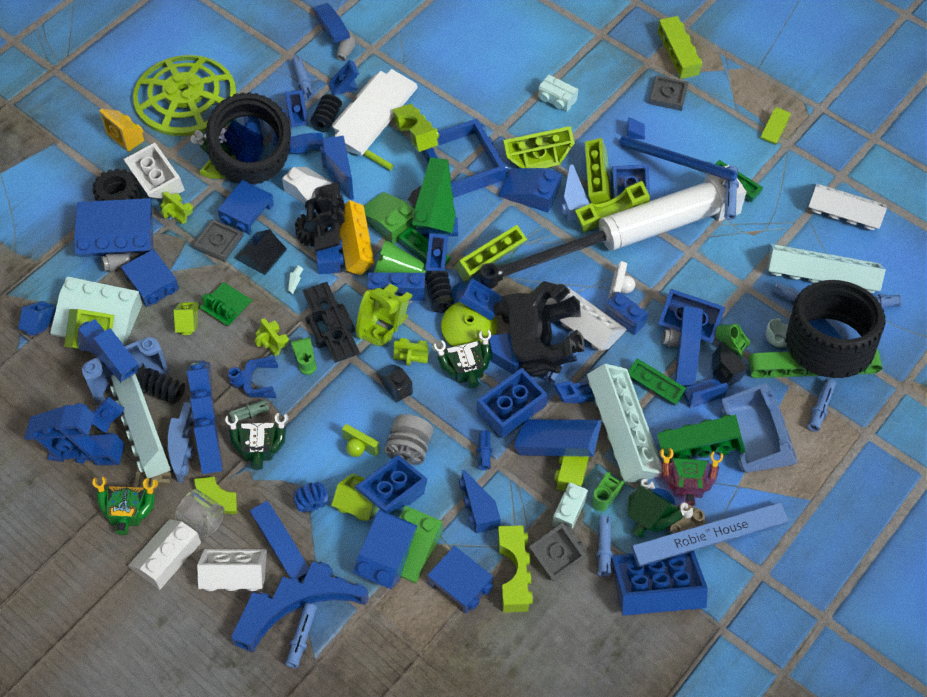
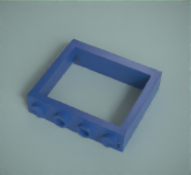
M478 119L438 131V146L475 133L495 167L465 179L451 182L454 198L506 180L507 165L500 159L498 149L494 148L491 137L487 136L484 125L480 124ZM433 147L421 151L427 163H429L430 157L438 158Z

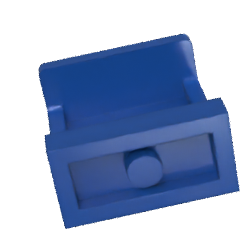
M242 180L219 207V219L223 224L230 225L250 235L252 232L251 225L265 208L271 210L274 206L273 196L271 193Z
M154 249L121 266L125 279L128 282L130 281L135 289L139 291L146 307L156 304L159 300L172 295L179 289L176 278Z
M456 546L427 575V584L433 589L436 586L462 606L465 614L470 609L473 611L480 603L479 599L483 594L487 595L494 586L493 575Z

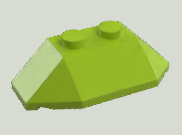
M571 126L503 140L506 158L519 168H549L558 166L575 144Z

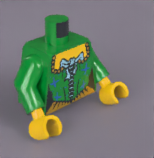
M103 476V484L98 485L97 478L95 477L93 485L98 488V491H96L98 506L110 524L116 525V534L127 535L129 526H139L141 521L153 510L155 499L153 489L158 486L156 479L153 480L152 487L149 486V478H146L143 481L144 488L107 486L106 490L104 486L107 484V479Z

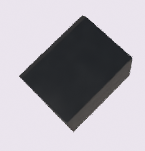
M268 229L257 232L235 256V259L266 275L286 252L287 248Z

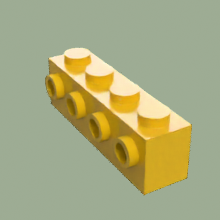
M349 200L345 203V222L341 225L340 237L342 239L346 271L361 276L375 263L364 205Z

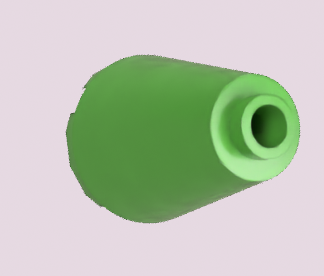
M385 240L374 273H425L426 267H423L424 262L390 241Z

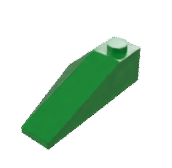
M430 157L412 225L418 229L453 234L456 212L451 189L449 161L447 159Z

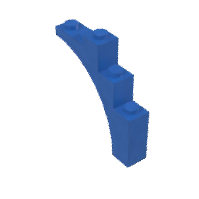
M200 360L187 367V375L202 474L223 471V462L213 403L210 362Z
M312 561L303 583L293 577L289 579L282 577L273 599L265 593L257 594L253 592L232 634L231 640L234 646L254 652L261 638L275 623L285 615L303 607L305 603L313 604L322 601L339 600L366 605L369 599L368 590L361 584L355 583L353 585L347 583L345 579L338 576L334 578L332 568L328 564L323 562L318 564Z

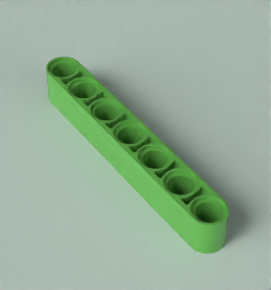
M878 349L869 367L858 374H874L883 369ZM789 352L754 353L748 357L750 373L753 378L820 376L799 365Z

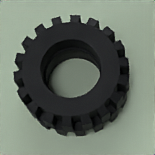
M117 168L113 171L110 169L106 173H101V176L96 178V182H93L92 192L96 201L142 199L137 178L133 176V173L127 172L125 169L120 170ZM122 191V192L119 193V194H114V195H112V194L115 193V192Z

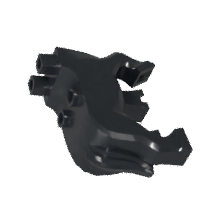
M543 281L530 294H509L501 296V302L494 303V313L497 316L502 315L505 323L510 322L508 332L511 336L514 355L520 360L521 368L531 377H538L546 372L560 373L562 364L577 361V356H574L573 353L584 352L583 335L578 330L570 333L561 343L550 345L552 337L551 322L568 317H581L580 301L574 295L561 301L570 293V289L564 284L557 285ZM549 298H553L557 302L545 305Z

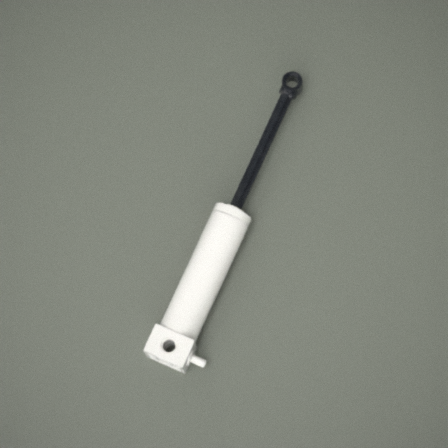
M706 173L704 183L601 218L599 220L600 232L500 267L493 263H486L480 270V283L490 289L495 288L498 282L503 280L504 276L604 242L608 250L614 251L712 215L718 221L724 220L726 193L724 182L726 179ZM738 178L736 215L741 213L746 195V190Z

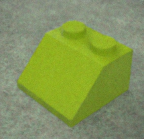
M69 309L64 347L79 349L77 346L78 328L86 321L91 322L96 319L104 331L109 328L113 329L114 315L81 309Z
M352 473L338 483L331 505L337 508L338 511L355 515L357 519L362 521H369L379 509L355 489L356 485L366 478Z

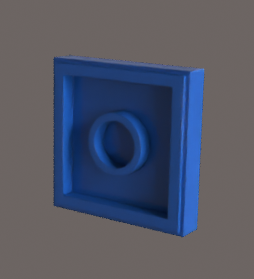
M473 278L469 281L459 302L489 320H492L495 316L494 303L502 301L500 294Z

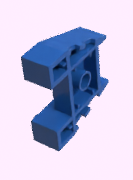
M82 403L65 405L30 417L24 437L25 440L35 439L49 451L48 460L64 462V459H76V463L84 464L85 460L94 461L95 465L100 466L119 465L125 445L114 433L89 436L94 413Z

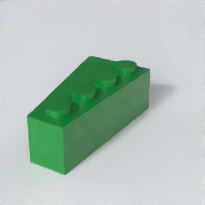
M736 414L724 415L719 419H708L698 424H687L678 429H666L661 433H657L660 449L664 450V456L667 457L669 455V448L673 450V456L669 459V462H674L673 458L691 459L693 455L706 458L713 451L723 455H729V451L738 450L739 453L746 452Z

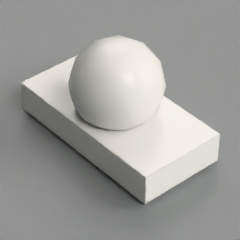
M623 261L615 269L608 297L609 300L618 291L628 294L635 288L634 279L625 275L627 263Z

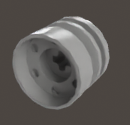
M409 414L397 415L393 419L390 428V435L384 447L385 453L392 459L399 455L410 465L422 464L428 451L427 445L430 443L433 435L432 425L418 416Z

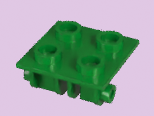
M223 282L212 294L205 293L202 296L203 304L199 308L226 326H229L252 302V299Z

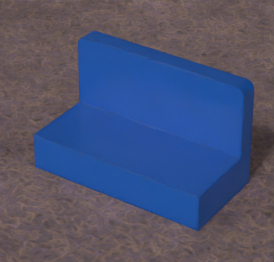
M715 378L686 387L687 390L683 396L689 408H693L724 398L729 386L727 383L721 384Z

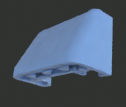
M148 337L125 346L139 364L138 369L144 366L146 370L152 368L153 371H159L160 375L169 374L161 347L156 339ZM97 357L86 362L82 367V373L95 403L105 400L104 392L106 389H111L108 381L112 380L111 377L114 375Z
M767 383L722 399L724 405L721 407L723 415L736 414L746 451L741 453L740 458L737 459L741 470L749 473L791 466L798 463L779 403Z

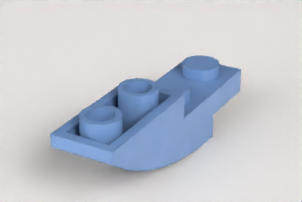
M184 402L179 419L171 418L168 431L169 458L178 483H183L184 476L188 475L189 458L192 459L194 454V447H192L190 442V427L192 422L194 423L190 402Z

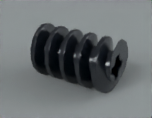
M331 94L323 95L310 119L311 126L319 132H328L342 106V101L337 96Z
M446 271L433 272L426 279L431 308L437 313L445 312L454 302L450 279L448 278L449 274Z
M148 368L141 380V390L145 393L148 392L152 396L155 395L159 399L162 398L164 401H169L171 404H176L184 394L185 383L179 386L180 381L178 379L173 382V377L169 376L166 379V374L160 375L159 371H154L153 373V369Z

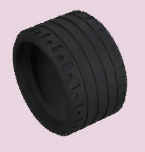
M251 92L233 94V96H229L225 100L223 99L220 104H217L211 112L212 115L208 118L206 129L207 151L215 169L222 176H225L226 179L234 183H240L244 180L256 185L275 177L276 173H279L284 167L290 148L291 128L282 108L276 102H273L272 99ZM243 116H252L267 122L275 131L278 139V145L274 152L267 158L254 163H245L230 157L219 143V135L230 121Z
M824 280L812 283L801 290V293L795 299L786 332V346L792 358L803 368L814 374L829 378L855 376L863 372L864 369H867L874 359L886 323L884 309L873 294L854 283L842 280ZM816 319L840 321L855 329L861 337L854 339L830 337L815 329L809 321Z

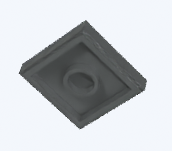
M656 75L648 104L682 111L689 82Z
M212 219L194 242L193 249L225 262L244 237V234L237 229Z

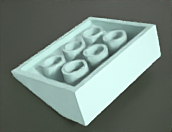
M67 277L59 294L50 333L53 336L65 338L69 309L113 314L112 331L125 346L143 304L139 291Z

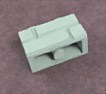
M548 75L539 85L538 97L543 102H549L557 109H563L568 112L577 101L578 89Z
M573 483L568 484L553 516V527L563 522L565 525L568 523L572 529L574 528L585 504L588 493L587 489Z

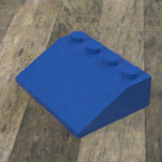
M152 199L77 202L74 235L75 254L79 257L105 256V254H145L153 250Z
M694 551L640 567L637 566L633 554L613 555V558H611L618 601L623 616L707 608L708 587Z

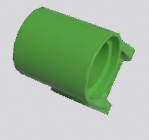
M721 324L717 326V339L720 342L723 341L740 359L743 350L750 345V340L745 336L738 324Z
M310 337L292 341V349L300 372L304 375L313 374L317 366Z
M609 471L606 472L593 493L592 507L599 512L606 511L614 499L621 493L626 482L611 476Z

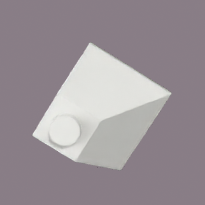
M293 167L282 178L284 192L304 204L307 200L315 198V188L333 183L308 167Z

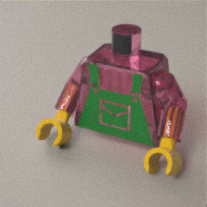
M669 448V455L665 457L663 454L664 450L661 449L659 454L663 458L661 462L662 479L668 488L673 490L674 496L683 497V503L694 506L696 504L695 498H702L704 492H708L716 482L719 471L718 463L722 461L723 454H720L719 460H714L713 451L710 454L712 464H710L709 460L672 458L673 450Z

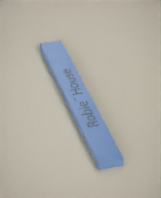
M780 502L636 544L631 547L637 566L640 567L783 525L789 522Z

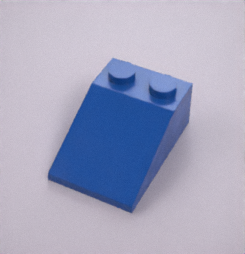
M344 135L322 138L323 146H320L323 168L327 169V175L334 182L340 183V189L350 200L354 199L352 175Z
M648 164L612 166L610 176L613 199L620 195L625 188L640 181L643 182L650 196Z
M511 168L498 197L548 213L560 189L562 173L547 168Z
M397 455L356 485L355 489L380 510L388 513L405 507V505L408 506L421 497L425 492L428 479Z
M378 510L358 555L353 573L392 589L400 580L418 525L385 511Z

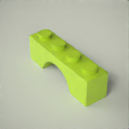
M412 103L392 109L395 125L400 131H410L412 145L418 152L438 146L437 139L439 138V133L437 129L433 128L431 122L427 121L425 116Z
M640 181L625 188L620 195L610 201L601 204L591 203L575 210L576 218L583 233L599 227V220L601 218L650 201V196L643 182Z
M523 525L498 526L499 554L508 557L514 563L517 570L514 578L502 585L503 613L528 612L529 604H533L532 591H528V584H531V571H527L526 565H530L529 552H525V545H528V533H524Z

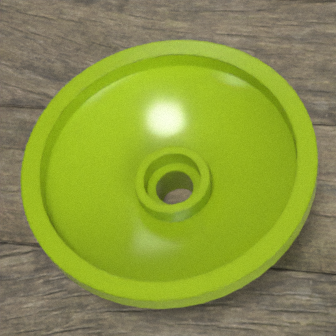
M461 302L450 306L442 317L441 332L445 341L451 347L476 341L482 343V340L479 338L480 331H482L481 335L483 338L488 337V330L491 332V335H497L498 323L496 316L489 320Z

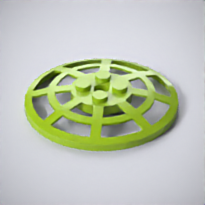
M182 55L162 60L146 70L134 88L133 104L141 121L154 131L171 136L195 135L194 132L196 130L202 133L206 131L208 121H203L201 113L208 110L215 102L220 104L224 99L219 96V81L229 80L230 97L237 93L232 75L222 64L203 56ZM185 60L197 61L196 63H177V64H174V62H177V61H185ZM206 62L214 65L225 74L215 75L214 72L203 66V64ZM165 65L167 66L166 68L159 71L153 78H147L152 72H154L158 68ZM178 67H192L189 72L179 73L177 70ZM201 69L210 76L200 78L196 73ZM170 70L172 75L166 80L158 79L162 74ZM214 82V92L205 91L204 84ZM141 84H149L147 91L148 100L139 105L138 90ZM154 85L163 86V92L153 96ZM203 97L209 99L206 104L197 108L196 104ZM165 98L170 106L166 110L157 102ZM152 105L156 111L165 115L163 123L159 124L153 121L143 110ZM177 107H189L191 110L188 112H175ZM194 116L197 125L190 127L169 126L172 117L189 118Z

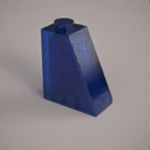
M232 120L224 136L235 158L245 163L257 162L262 153L264 137Z

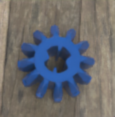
M319 482L304 485L293 493L295 506L298 511L303 513L318 510V508L324 507L328 503L327 489L324 484Z

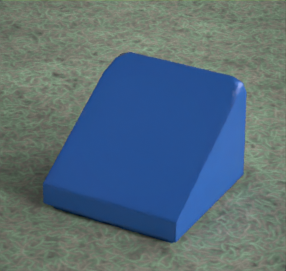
M628 118L627 137L645 139L644 124Z

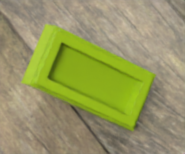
M348 424L344 425L342 436L343 439L348 441L346 451L351 457H360L364 451L375 457L380 452L378 441Z

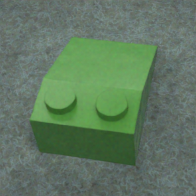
M382 192L364 205L367 223L393 244L398 242V236L410 226L414 229L416 228L412 225L415 209L408 202Z
M405 505L399 518L418 526L401 578L416 584L443 533V521Z

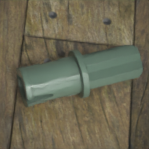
M264 399L263 401L251 405L246 404L245 407L231 411L229 416L234 423L236 421L234 414L237 415L238 421L249 417L252 419L253 416L270 410L266 399Z

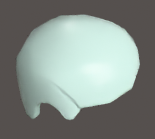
M779 318L772 319L766 327L765 337L767 341L775 347H787L785 339L788 324H782Z

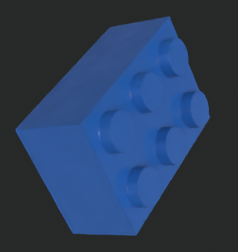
M521 368L477 400L476 412L503 438L546 407L548 394Z

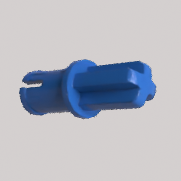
M481 430L479 433L477 453L479 455L478 469L480 470L491 469L490 456L492 448L490 447V431Z

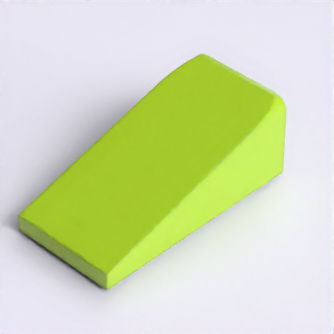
M775 107L760 139L776 145L789 122L791 113Z

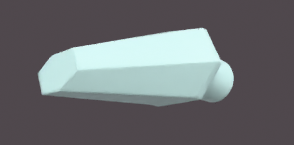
M298 265L293 273L290 272L288 291L292 294L301 279L299 276L304 270Z

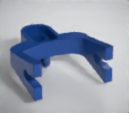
M275 356L249 360L246 363L245 370L242 371L237 367H233L228 371L232 387L244 388L248 397L276 398L273 386L252 389L251 385L252 375L257 367L278 368Z

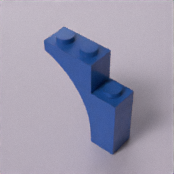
M96 319L91 322L86 321L78 328V348L81 351L86 350L96 355L112 371L120 383L137 373L139 364L111 328L104 331Z

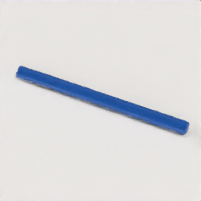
M622 136L619 140V144L623 147L729 181H735L738 176L734 170L636 139Z

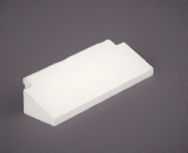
M393 69L388 74L382 71L375 74L356 96L355 102L350 103L332 124V128L336 133L335 136L344 135L347 152L362 156L394 117L392 109L403 106L418 88L417 84Z

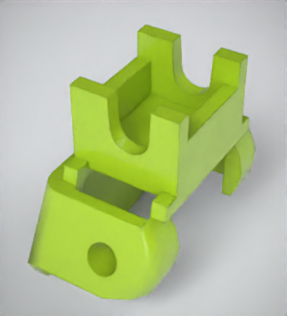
M389 284L384 290L381 288L367 290L362 298L356 324L357 338L364 339L376 346H383L389 343L394 332H397L398 327L408 318L406 312L412 294L406 292L402 296H396L395 293L398 287ZM380 319L392 325L393 328L388 330L376 323Z

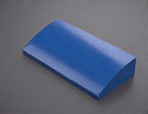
M528 419L517 436L514 448L519 455L593 457L602 422L601 420Z

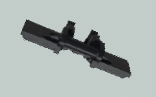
M335 182L315 188V198L305 202L307 210L304 228L308 231L315 230L316 252L340 245V228L345 222V202L340 194V183ZM314 209L317 213H321L317 214L316 218H314ZM331 227L329 231L324 232L325 229Z
M328 282L302 290L312 312L311 315L305 318V321L310 325L314 334L316 346L318 348L327 346L335 363L360 354L351 334L355 332V327L344 304H338L335 300ZM323 303L329 305V307L325 310L319 308V306ZM320 321L326 324L328 332L323 333V336L317 325V322Z

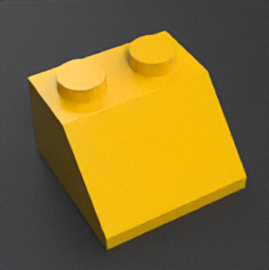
M99 110L106 134L127 152H130L144 142L143 129L140 125H135L128 115H124L118 110Z

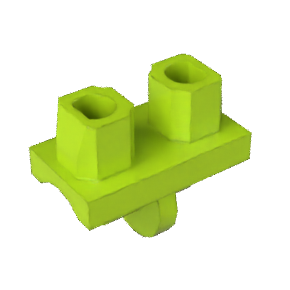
M167 191L163 192V202L160 206L162 208L161 215L164 218L171 216L181 224L186 223L187 216L193 213V205L189 202L182 204V198L178 193L171 195Z
M265 318L261 319V325L255 333L257 337L254 343L258 347L264 346L269 348L273 355L277 356L280 354L281 348L288 345L289 338L286 334H277L280 328L276 321L268 322Z
M400 338L399 341L394 342L393 359L404 360L407 366H411L412 362L428 363L429 345H427L426 341L419 340L417 343H410L408 339Z

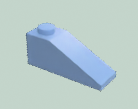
M573 165L569 166L563 204H561L562 213L566 215L568 221L576 220L575 210L589 204Z

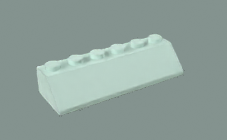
M775 244L770 246L768 271H771L772 275L782 276V274H788L793 279L804 277L814 283L819 282V280H842L861 286L870 293H875V290L881 291L886 271L881 263Z
M603 364L588 373L589 386L593 391L595 403L599 408L601 421L605 425L607 438L612 445L613 455L618 462L621 477L626 482L637 483L641 482L642 479L648 480L663 476L664 469L628 370L622 367Z
M136 374L121 383L113 375L111 379L114 385L110 386L113 396H118L119 398L116 402L124 407V415H121L124 427H129V430H126L129 441H134L135 445L131 446L134 456H139L140 458L137 461L140 473L145 472L147 478H152L171 471Z

